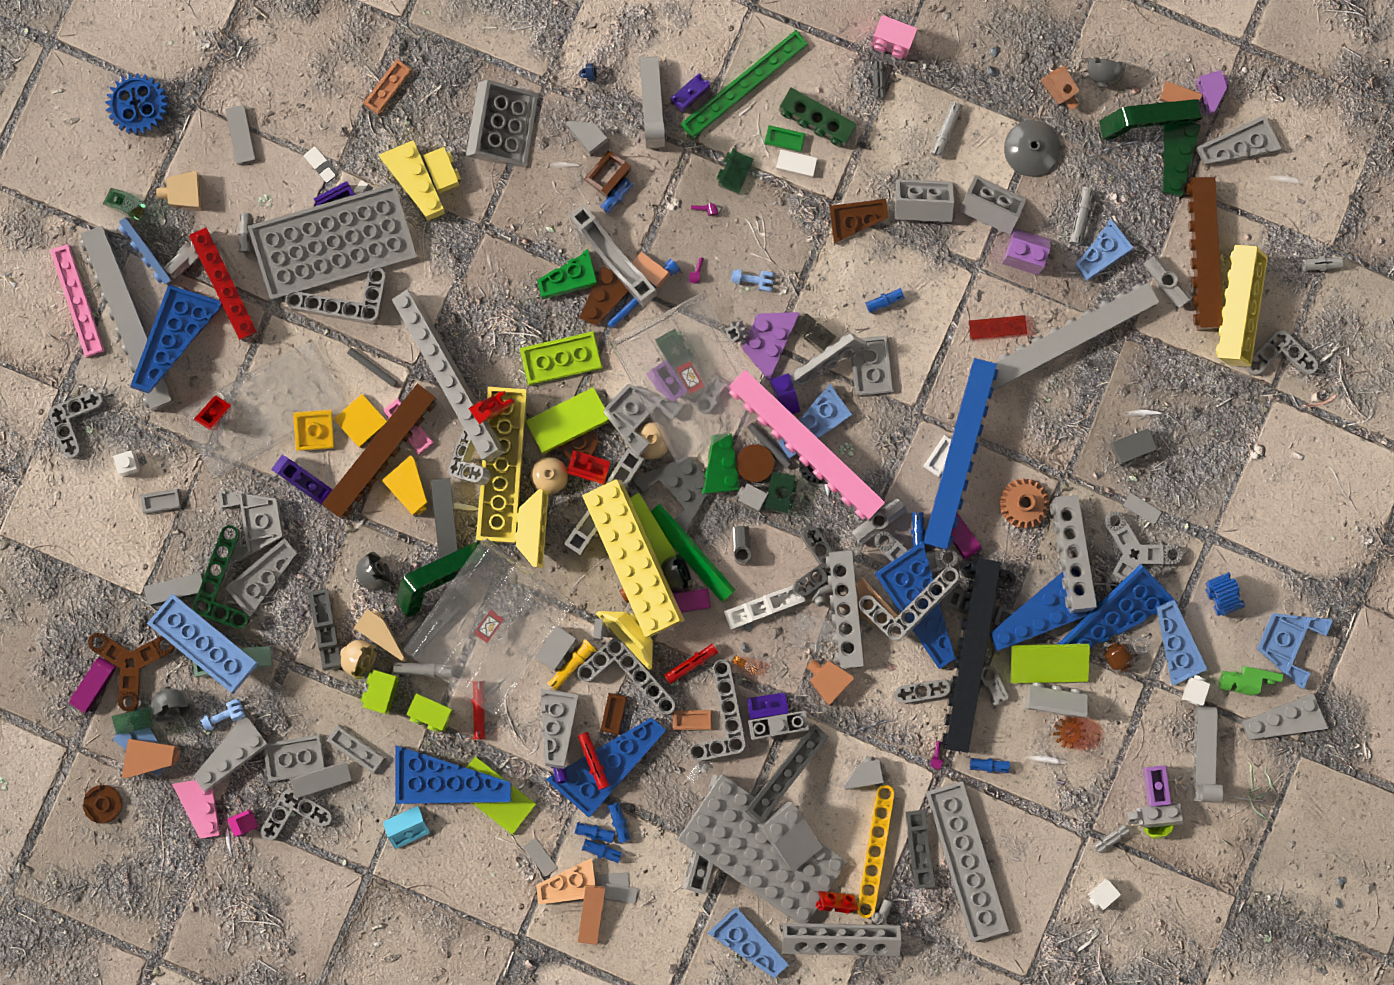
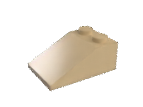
M374 608L372 611L366 609L354 629L399 660L406 662L408 659L388 622L383 619L385 615Z

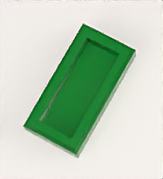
M769 125L764 145L801 153L805 133Z

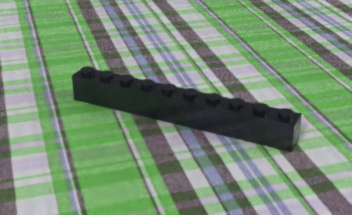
M975 558V561L971 563L970 572L973 573L972 581H968L967 592H970L969 599H966L964 603L966 616L962 618L960 627L963 630L962 638L959 637L957 649H960L959 657L956 656L954 661V668H957L956 675L952 676L951 687H953L952 695L949 694L947 702L950 710L944 719V725H947L946 733H942L941 744L947 750L969 752L1001 565L999 561Z

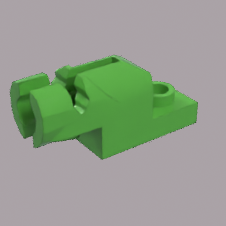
M1244 666L1241 667L1240 674L1239 671H1222L1218 688L1228 691L1231 690L1233 685L1234 692L1252 696L1260 693L1263 680L1265 684L1276 685V682H1282L1284 674Z

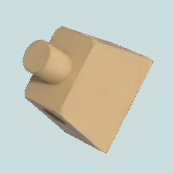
M197 171L168 177L167 187L156 189L157 199H168V205L171 208L202 210L200 174Z

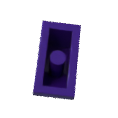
M789 373L771 379L770 384L775 398L790 413L796 414L801 412Z

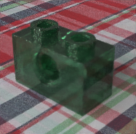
M772 471L765 511L787 515L788 511H792L794 500L791 499V494L796 492L798 481H794V475ZM781 488L785 489L787 496L779 498L776 495V491Z

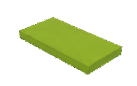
M594 331L520 348L528 386L603 369Z
M594 387L525 422L543 455L610 422V420L605 415V407Z
M638 492L630 497L661 566L665 559L677 554Z
M1089 644L1012 645L1011 683L1088 682Z
M476 756L466 767L505 780ZM513 785L512 802L472 803L512 835L536 805L534 801Z

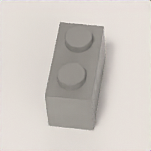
M556 626L535 658L554 671L557 668L560 670L566 662L564 659L568 652L571 654L576 648L577 644L575 641L577 639Z

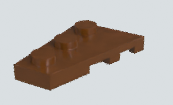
M886 199L829 206L833 243L835 244L888 218Z
M603 266L596 279L597 285L593 286L579 316L580 320L596 327L629 292L612 270Z

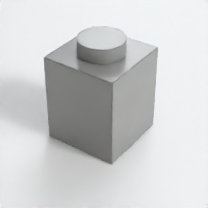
M746 484L745 487L741 486L737 497H739L738 503L759 512L767 497V493Z

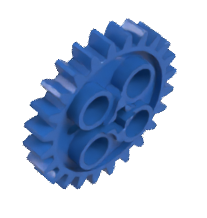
M139 73L136 74L135 78L129 74L128 80L122 76V83L115 81L117 87H110L113 94H107L111 99L105 101L108 106H111L106 109L108 113H112L109 115V119L114 120L113 124L115 126L119 125L121 131L126 128L127 134H130L133 130L134 134L138 135L140 130L145 135V129L147 128L152 132L151 126L159 127L157 121H164L161 114L167 115V112L163 109L169 106L163 102L168 99L166 95H162L165 93V90L160 88L159 82L155 83L153 77L148 80L146 74L142 78ZM133 88H135L136 98L140 102L138 103V108L142 117L141 120H139L138 110L134 106L136 101L132 92ZM147 89L148 94L144 97H141V91ZM124 94H130L128 100L122 101ZM151 107L152 112L149 115H145V109ZM128 112H134L131 119H126Z

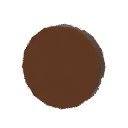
M592 430L561 445V450L569 459H571L573 450L594 455L598 446L597 435Z
M759 444L744 447L738 454L736 467L739 475L746 481L761 482L771 475L774 468V458L766 447Z
M97 785L91 788L85 794L83 801L85 815L96 823H109L115 820L122 810L120 793L114 787L108 785Z

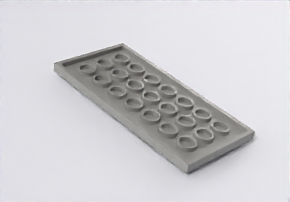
M395 183L247 226L270 300L285 296L292 291H302L367 272L375 267L380 268L417 257Z
M720 775L677 840L797 923L807 924L817 909L816 902L820 901L819 891H829L847 861L821 844L822 849L792 872L758 828V823L745 812L755 797L725 776Z

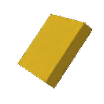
M363 394L334 418L335 422L359 448L387 422Z
M331 409L293 412L296 451L334 448Z

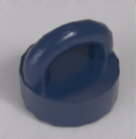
M586 63V68L579 71V77L587 78L588 82H595L597 80L595 64Z

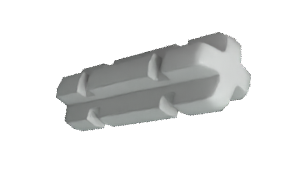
M1122 825L1117 831H1113L1104 837L1103 841L1095 843L1094 847L1098 853H1102L1107 847H1111L1120 841L1121 837L1129 835L1130 831L1125 825Z

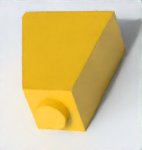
M410 455L382 481L413 516L416 514L420 516L427 510L428 501L416 461Z

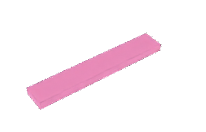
M67 244L50 250L85 357L88 358L105 352L70 245Z

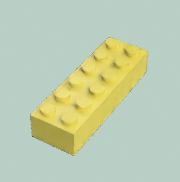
M1235 245L1234 251L1231 253L1232 266L1228 272L1229 286L1225 290L1226 305L1222 310L1223 325L1219 329V336L1221 338L1220 344L1216 348L1218 358L1230 366L1251 367L1268 260V255L1256 246Z

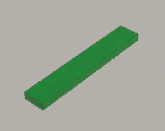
M658 504L651 513L669 543L720 601H725L736 589L664 507Z

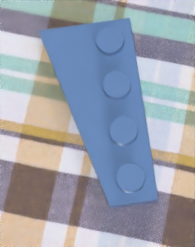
M128 217L119 221L121 224L119 229L125 237L129 235L133 240L130 244L135 251H141L144 255L142 260L148 268L152 266L156 273L153 275L157 281L164 284L170 282L172 279L157 258L153 256L154 254L150 248L142 241L137 230L131 226Z
M1173 599L1156 607L1171 685L1173 686L1208 670L1175 600Z

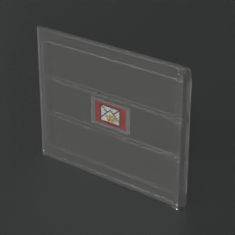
M705 291L610 342L677 464L757 420L758 416L754 412L750 414L743 407L744 403L740 399L737 401L729 394V386L744 370L748 373L749 371L734 344L727 337V332Z
M484 537L403 651L495 716L553 630L559 625L575 602L495 543Z

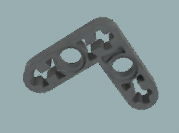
M815 526L804 528L801 532V538L819 565L793 584V592L799 597L808 595L828 580L826 574L831 576V570L825 573L823 569L827 568L826 557L833 550ZM807 530L809 532L813 531L814 540L816 541L819 539L820 542L812 546L811 544L814 543V541L812 538L806 537V535L808 534ZM819 545L826 548L824 556H820L816 551ZM842 565L836 567V573L840 572ZM814 572L821 573L822 580L820 582L813 580L812 575ZM809 581L810 585L805 587V593L803 591L799 592V583L803 585Z

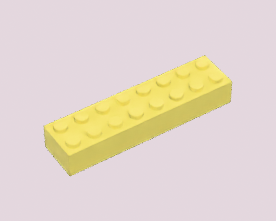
M488 387L487 399L496 396L501 391H505L506 393L502 396V400L506 402V400L512 398L514 403L502 414L488 420L505 453L490 463L482 460V467L490 471V479L485 485H480L476 540L489 543L516 544L515 533L518 526L516 515L519 512L528 392L526 389Z
M616 479L582 495L644 636L651 637L685 621L622 480Z

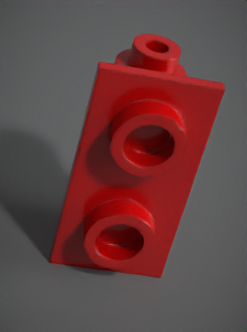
M819 891L820 901L816 902V908L820 911H832L835 908V912L850 914L854 910H859L855 897L852 894Z

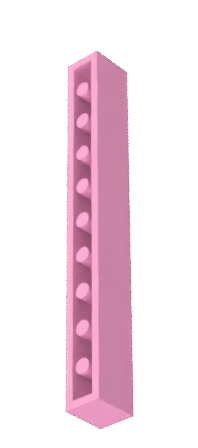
M746 370L729 386V394L737 401L740 399L744 403L743 407L750 414L754 412L758 416V422L764 427L768 426L772 430L771 434L777 440L782 439L786 443L785 447L792 454L796 452L800 456L799 460L802 464L813 468V474L820 480L824 479L828 483L827 487L833 493L838 492L842 496L841 500L848 507L852 505L856 509L855 514L862 520L865 518L868 521L885 503Z

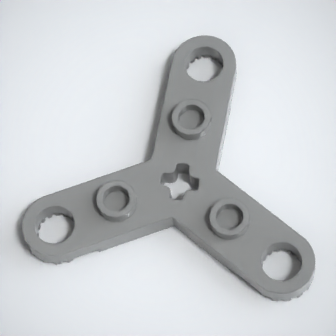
M1113 511L1105 517V525L1122 553L1120 560L1105 584V591L1108 595L1112 592L1110 590L1112 582L1120 584L1140 564L1174 565L1182 559V551L1178 546L1140 545L1120 512ZM1117 516L1120 519V524L1112 526L1109 522L1110 517ZM1131 549L1139 552L1137 555L1138 559L1130 558ZM1170 549L1177 552L1175 560H1170L1167 556V552Z
M887 531L877 533L874 538L875 546L891 562L908 551ZM883 535L889 537V544L887 546L879 544V538ZM951 548L926 553L931 573L953 567L958 561L957 552ZM947 552L953 554V561L951 563H945L943 560V555ZM892 601V609L897 614H900L901 612L897 609L896 605Z

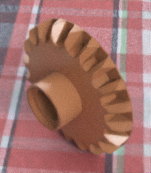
M1023 478L1011 482L1004 488L1000 497V510L1003 517L1011 525L1018 528H1031L1040 524L1049 511L1050 501L1045 488L1032 479ZM1022 498L1029 500L1030 506L1028 508H1024L1021 505Z

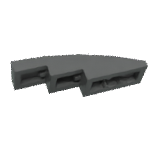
M450 478L431 480L439 559L458 550Z
M327 588L309 592L322 669L326 671L341 668L340 647L329 590Z

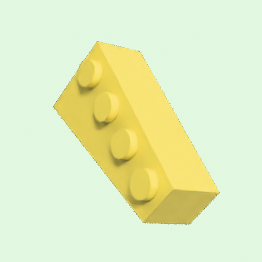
M414 140L379 155L383 164L428 221L445 214Z

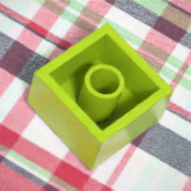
M373 670V673H369L366 682L369 687L367 692H363L361 698L363 708L389 715L400 677Z
M416 693L406 715L410 716V721L419 725L426 723L428 724L427 729L440 733V730L446 731L455 710Z

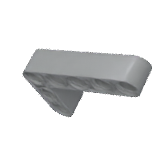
M658 56L639 58L646 149L665 147L659 60Z
M378 267L372 268L369 271L363 303L292 291L286 296V304L291 310L365 324H375L380 319L387 276ZM375 274H382V279L380 281H373V276ZM372 292L379 293L376 300L369 299ZM294 297H299V304L296 306L291 305V300ZM312 301H319V305L317 308H310V303ZM331 304L338 305L335 312L328 311ZM350 307H355L356 313L351 316L347 315V310ZM368 311H375V316L373 318H366V313Z
M952 567L944 569L896 619L872 596L862 597L859 607L891 640L898 642L903 640L959 583L960 575ZM949 572L956 574V578L952 582L946 581V575ZM935 586L942 587V593L938 596L932 594V589ZM868 600L873 601V608L865 610L864 603ZM921 600L928 601L929 604L926 609H919L918 604ZM910 613L914 614V621L906 623L905 616ZM880 614L887 615V621L883 624L878 623L877 620ZM895 627L901 629V634L898 637L891 635V631Z
M619 639L610 640L578 669L579 679L583 682H590L612 662L616 661L662 714H671L675 709L673 699ZM614 642L621 645V650L618 653H613L610 650V645ZM599 655L606 657L607 661L603 666L596 664L595 660ZM631 657L634 660L633 666L625 667L623 659ZM584 668H589L592 671V675L588 679L581 676V671ZM643 671L646 673L647 677L644 682L636 680L637 672ZM651 686L659 688V694L656 697L648 694V689ZM665 700L672 703V708L669 711L661 709V703Z
M725 660L715 662L713 674L726 738L694 744L690 749V756L696 761L738 754L745 748V739L731 668ZM720 663L727 666V672L724 674H719L716 671V666ZM723 682H727L731 686V690L728 693H723L720 690V684ZM731 701L734 703L735 708L732 712L724 710L723 705L725 702ZM734 720L738 723L736 731H730L727 728L729 721ZM734 739L741 741L742 747L740 750L732 749L731 742ZM720 743L723 746V751L720 754L713 753V744ZM695 747L703 748L704 755L701 758H696L693 755Z
M1196 706L1194 801L1222 802L1223 786L1216 784L1217 707Z

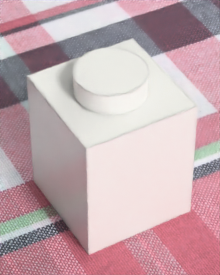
M132 450L113 456L118 475L124 477L141 471L137 455Z
M1196 675L1194 678H1188L1181 700L1197 706H1203L1210 683L1205 682V678Z
M1104 879L1088 895L1091 898L1089 902L1096 909L1104 910L1121 894L1109 880Z

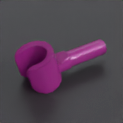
M713 203L703 206L691 205V210H707L708 216L718 215L717 206Z
M699 257L696 272H690L689 283H698L700 281V269L704 258Z
M936 741L935 753L930 762L931 767L937 770L941 768L943 760L938 758L940 741Z

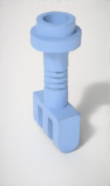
M737 269L733 270L731 281L735 284H739L740 281L759 284V291L772 292V288L766 287L765 284L773 285V280L766 279V277H774V273L761 271L759 277L742 274L741 270Z
M234 699L226 703L228 710L223 713L221 712L213 717L204 716L201 719L204 729L212 730L214 729L213 724L229 717L234 722L244 718L245 713L242 705H240V699Z

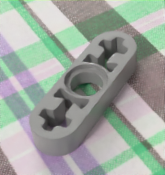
M943 679L904 685L895 690L894 698L899 703H909L943 697L949 693L950 685ZM939 683L946 686L943 694H940V691H933L934 696H931L929 684H932V688L938 687ZM919 686L927 688V695L925 697L917 695L916 691ZM910 687H913L915 699H912V695L906 696L905 700H902V697H898L901 689H904V692H910Z

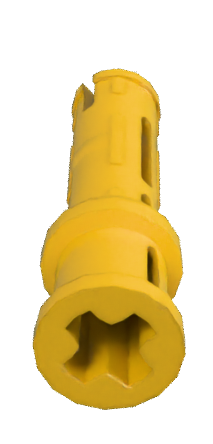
M584 639L583 644L578 650L572 652L570 660L547 682L548 685L552 686L557 681L552 687L557 691L580 664H584L593 652H597V649Z

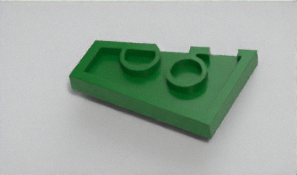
M588 249L575 259L572 258L567 261L568 263L559 269L556 268L537 280L542 300L597 285Z
M732 433L711 436L708 454L709 461L704 478L706 479L702 494L740 490Z

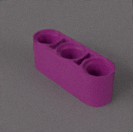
M956 513L955 517H959L956 529L952 528L951 535L954 536L952 542L964 559L967 560L980 551L982 547L960 515Z
M708 588L673 594L681 613L711 608Z
M99 656L72 695L69 704L84 714L88 713L115 672L116 666Z

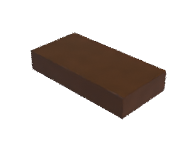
M608 693L600 731L619 735L627 697Z

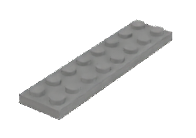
M963 781L926 791V797L970 941H978L1009 931Z

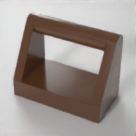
M608 150L584 180L607 198L610 195V191L614 190L623 178L630 173L631 166ZM612 159L621 167L606 185L602 187L593 179Z

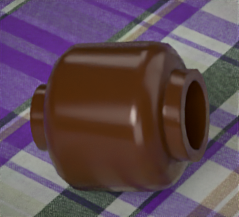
M1116 642L1106 649L1105 659L1112 670H1121L1123 672L1131 667L1130 663L1134 657L1126 644Z

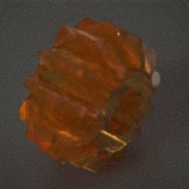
M1066 716L1065 722L1060 718L1058 721L1061 726L1054 725V728L1059 730L1058 732H1053V736L1059 735L1055 742L1059 743L1063 740L1062 748H1065L1068 743L1069 749H1073V742L1076 746H1080L1078 739L1085 740V737L1081 736L1080 733H1085L1086 729L1080 730L1079 728L1083 725V722L1076 724L1077 717H1074L1071 721L1070 717ZM1072 728L1073 736L1067 737L1065 730Z

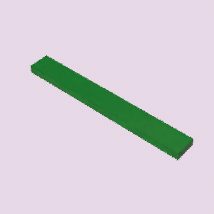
M795 30L684 120L680 126L691 139H694L808 46V43Z

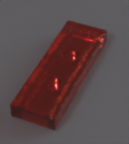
M1025 315L968 321L970 340L1027 335Z

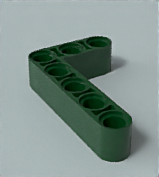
M1199 99L1123 107L1099 120L1103 140H1110L1121 136L1133 128L1195 122L1203 119Z
M227 525L220 532L193 608L201 616L240 629L249 622L247 613L216 601L240 536L238 527ZM228 528H232L235 531L233 539H229L225 535ZM221 546L227 547L229 551L226 557L219 555V548ZM217 564L221 567L222 572L220 575L213 574V565ZM207 583L214 584L215 590L213 593H208L205 590ZM200 601L207 602L208 609L206 611L199 609L198 604ZM220 607L226 610L224 618L217 616L216 612ZM237 614H241L245 618V622L242 625L235 622Z
M477 541L406 574L401 580L396 603L406 617L415 615L421 609L426 592L485 565L491 559L490 554L482 543Z

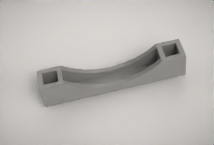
M584 204L569 215L571 223L642 307L657 296L656 289L621 252Z
M628 448L606 484L618 479L622 480L625 488H627L644 463V458L641 456L636 457L632 450ZM589 510L564 543L567 548L582 556L598 532Z

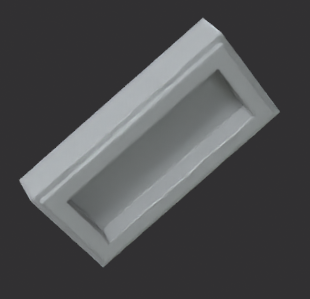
M178 488L140 495L143 514L182 508Z

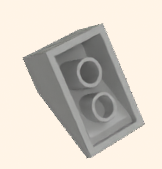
M785 802L761 824L757 825L792 872L823 848L804 817L792 802Z

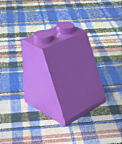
M1013 228L1002 264L1039 275L1045 266L1050 251V239Z

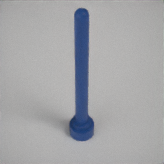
M671 258L665 263L664 269L670 273V276L676 275L681 270ZM633 298L608 322L609 327H615L639 304L638 301Z

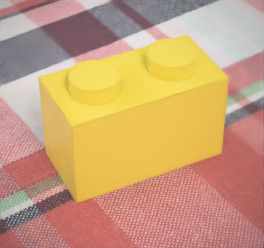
M443 147L423 155L438 194L460 186L458 180L461 177L457 168L454 170L451 163L454 160L450 151L446 152Z

